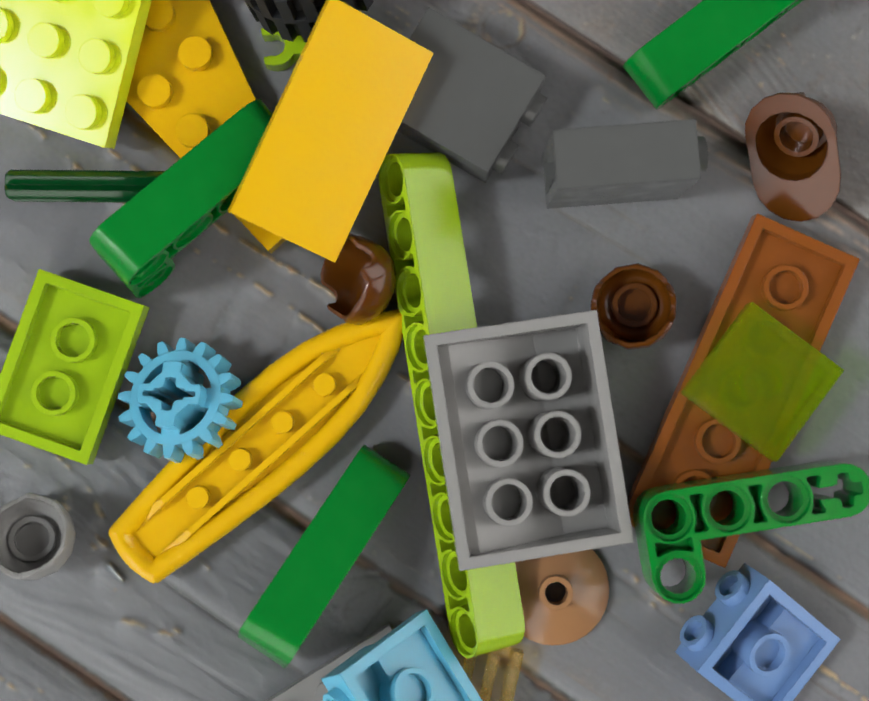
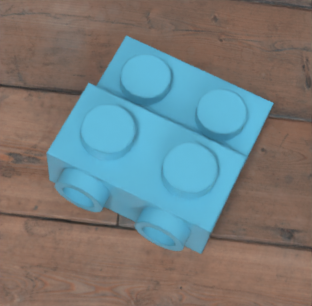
M427 609L416 612L375 644L363 647L321 679L328 690L323 695V701H482Z

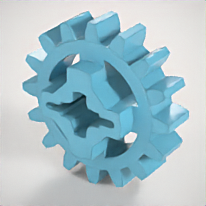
M179 338L175 350L170 345L161 341L157 343L158 356L152 359L144 353L138 356L143 366L139 373L126 371L124 376L133 383L131 391L118 393V399L129 404L130 409L118 416L119 421L134 427L127 436L131 442L144 446L143 452L159 459L164 455L165 459L181 463L184 453H186L188 456L200 460L203 458L204 453L203 444L207 442L220 448L223 443L218 435L219 430L222 427L234 430L237 426L227 416L229 410L241 408L243 405V401L230 395V391L239 387L241 381L232 373H227L232 366L231 362L220 354L215 355L216 350L206 343L200 342L196 346L186 338ZM199 368L206 373L211 388L203 386L204 376L199 373ZM150 412H154L156 415L155 425Z

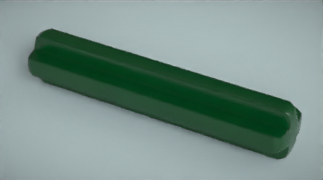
M9 170L5 174L4 190L6 197L15 202L127 203L164 171Z

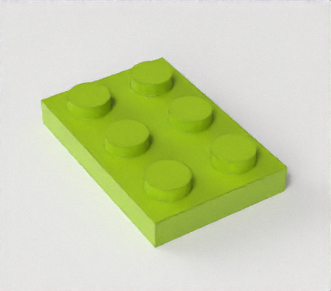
M39 269L0 373V435L85 465L93 464L150 307Z

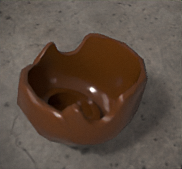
M349 233L336 262L325 259L321 270V283L329 288L336 297L335 303L327 305L328 310L345 322L354 325L367 323L385 311L396 286L395 264L389 252L380 244L370 239Z
M639 263L615 267L595 286L591 300V311L597 310L600 333L607 342L627 350L648 348L662 340L671 329L676 317V294L673 286L668 283L667 278L656 269Z

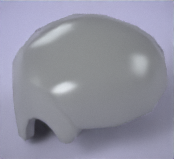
M27 493L0 508V572L14 579L32 581L59 571L72 555L76 538L73 519L61 503L56 499Z

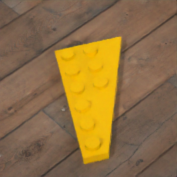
M152 0L127 102L163 141L182 158L235 113L256 100L210 0ZM235 216L271 254L286 241V239Z

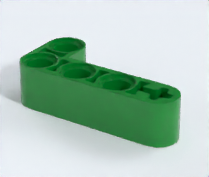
M703 0L636 51L624 63L623 68L655 109L658 110L803 0Z
M261 99L254 100L240 109L109 216L92 233L89 239L90 245L136 298L144 297L159 287L175 269L172 258L227 213L273 114Z
M363 445L248 615L238 632V638L286 668L411 475L371 448Z
M817 461L647 489L637 497L633 507V518L644 579L663 599L678 604L690 602L701 594L706 583L701 540L857 515L869 504V476L861 468L853 464ZM838 479L842 480L843 489L835 491L834 497L817 493L813 494L810 487H831L837 484ZM783 482L788 489L789 498L787 504L781 510L773 512L768 503V494L776 483ZM726 490L733 501L732 510L725 519L715 521L709 511L712 497L718 492ZM671 500L676 508V518L673 524L663 530L655 529L651 521V512L654 506L660 501ZM675 558L682 559L686 567L683 580L674 586H663L661 581L663 566L669 560Z

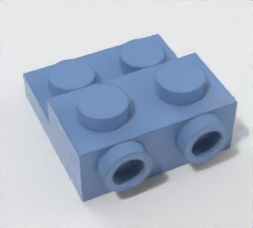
M744 563L738 571H729L719 579L715 587L717 598L703 616H693L686 621L680 631L681 644L675 652L699 674L734 701H793L841 639L770 579Z

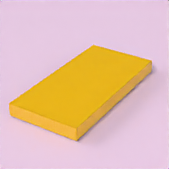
M326 0L227 212L335 263L434 53L340 0Z

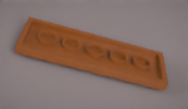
M758 213L751 217L627 497L632 527L635 528L633 518L634 504L637 497L647 489L656 486L769 469L858 266L859 258ZM726 490L718 492L712 497L709 511L715 521L725 519L732 510L733 501ZM667 499L658 502L651 512L652 524L655 529L659 530L668 528L676 518L675 505L671 500ZM740 534L701 540L703 558L726 568Z

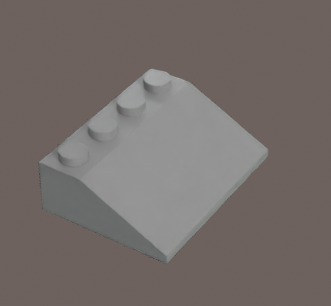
M597 310L423 336L460 571L634 542Z

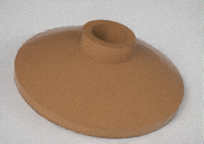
M592 549L515 562L525 621L524 637L544 645H563L581 639L599 623L609 599V581L602 561ZM553 582L562 583L566 589L565 596L557 602L549 601L545 597L547 586Z

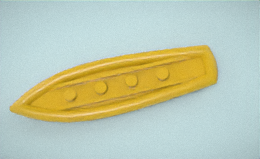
M399 309L382 312L378 317L362 325H354L347 322L336 325L302 342L267 366L241 388L234 396L243 401V405L241 408L229 410L227 416L237 426L234 430L222 427L218 432L223 445L217 448L206 442L203 444L204 453L203 458L200 460L184 453L181 463L169 461L112 524L108 534L123 561L145 580L153 584L159 583L234 530L308 472L344 437L363 415L386 380L403 340L402 315Z

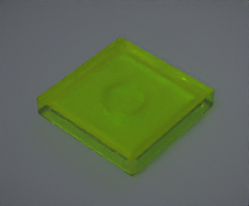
M749 302L744 306L680 394L767 459L777 462L842 375L844 369L755 303Z

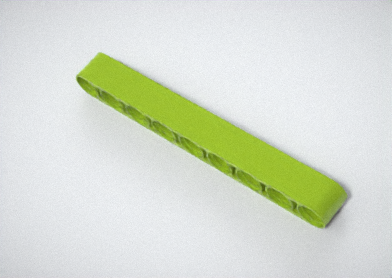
M442 153L387 154L379 169V188L390 256L394 261L396 270L395 289L398 308L402 315L403 340L449 631L457 651L466 658H472L519 644L524 637L525 621L515 562L460 571L457 561L423 339L424 335L477 328L453 173L450 162Z

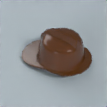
M780 92L764 97L751 109L745 122V139L749 154L752 182L757 197L770 212L785 220L802 222L818 218L832 207L840 192L841 168L837 142V124L833 114L823 103L806 97L804 92Z

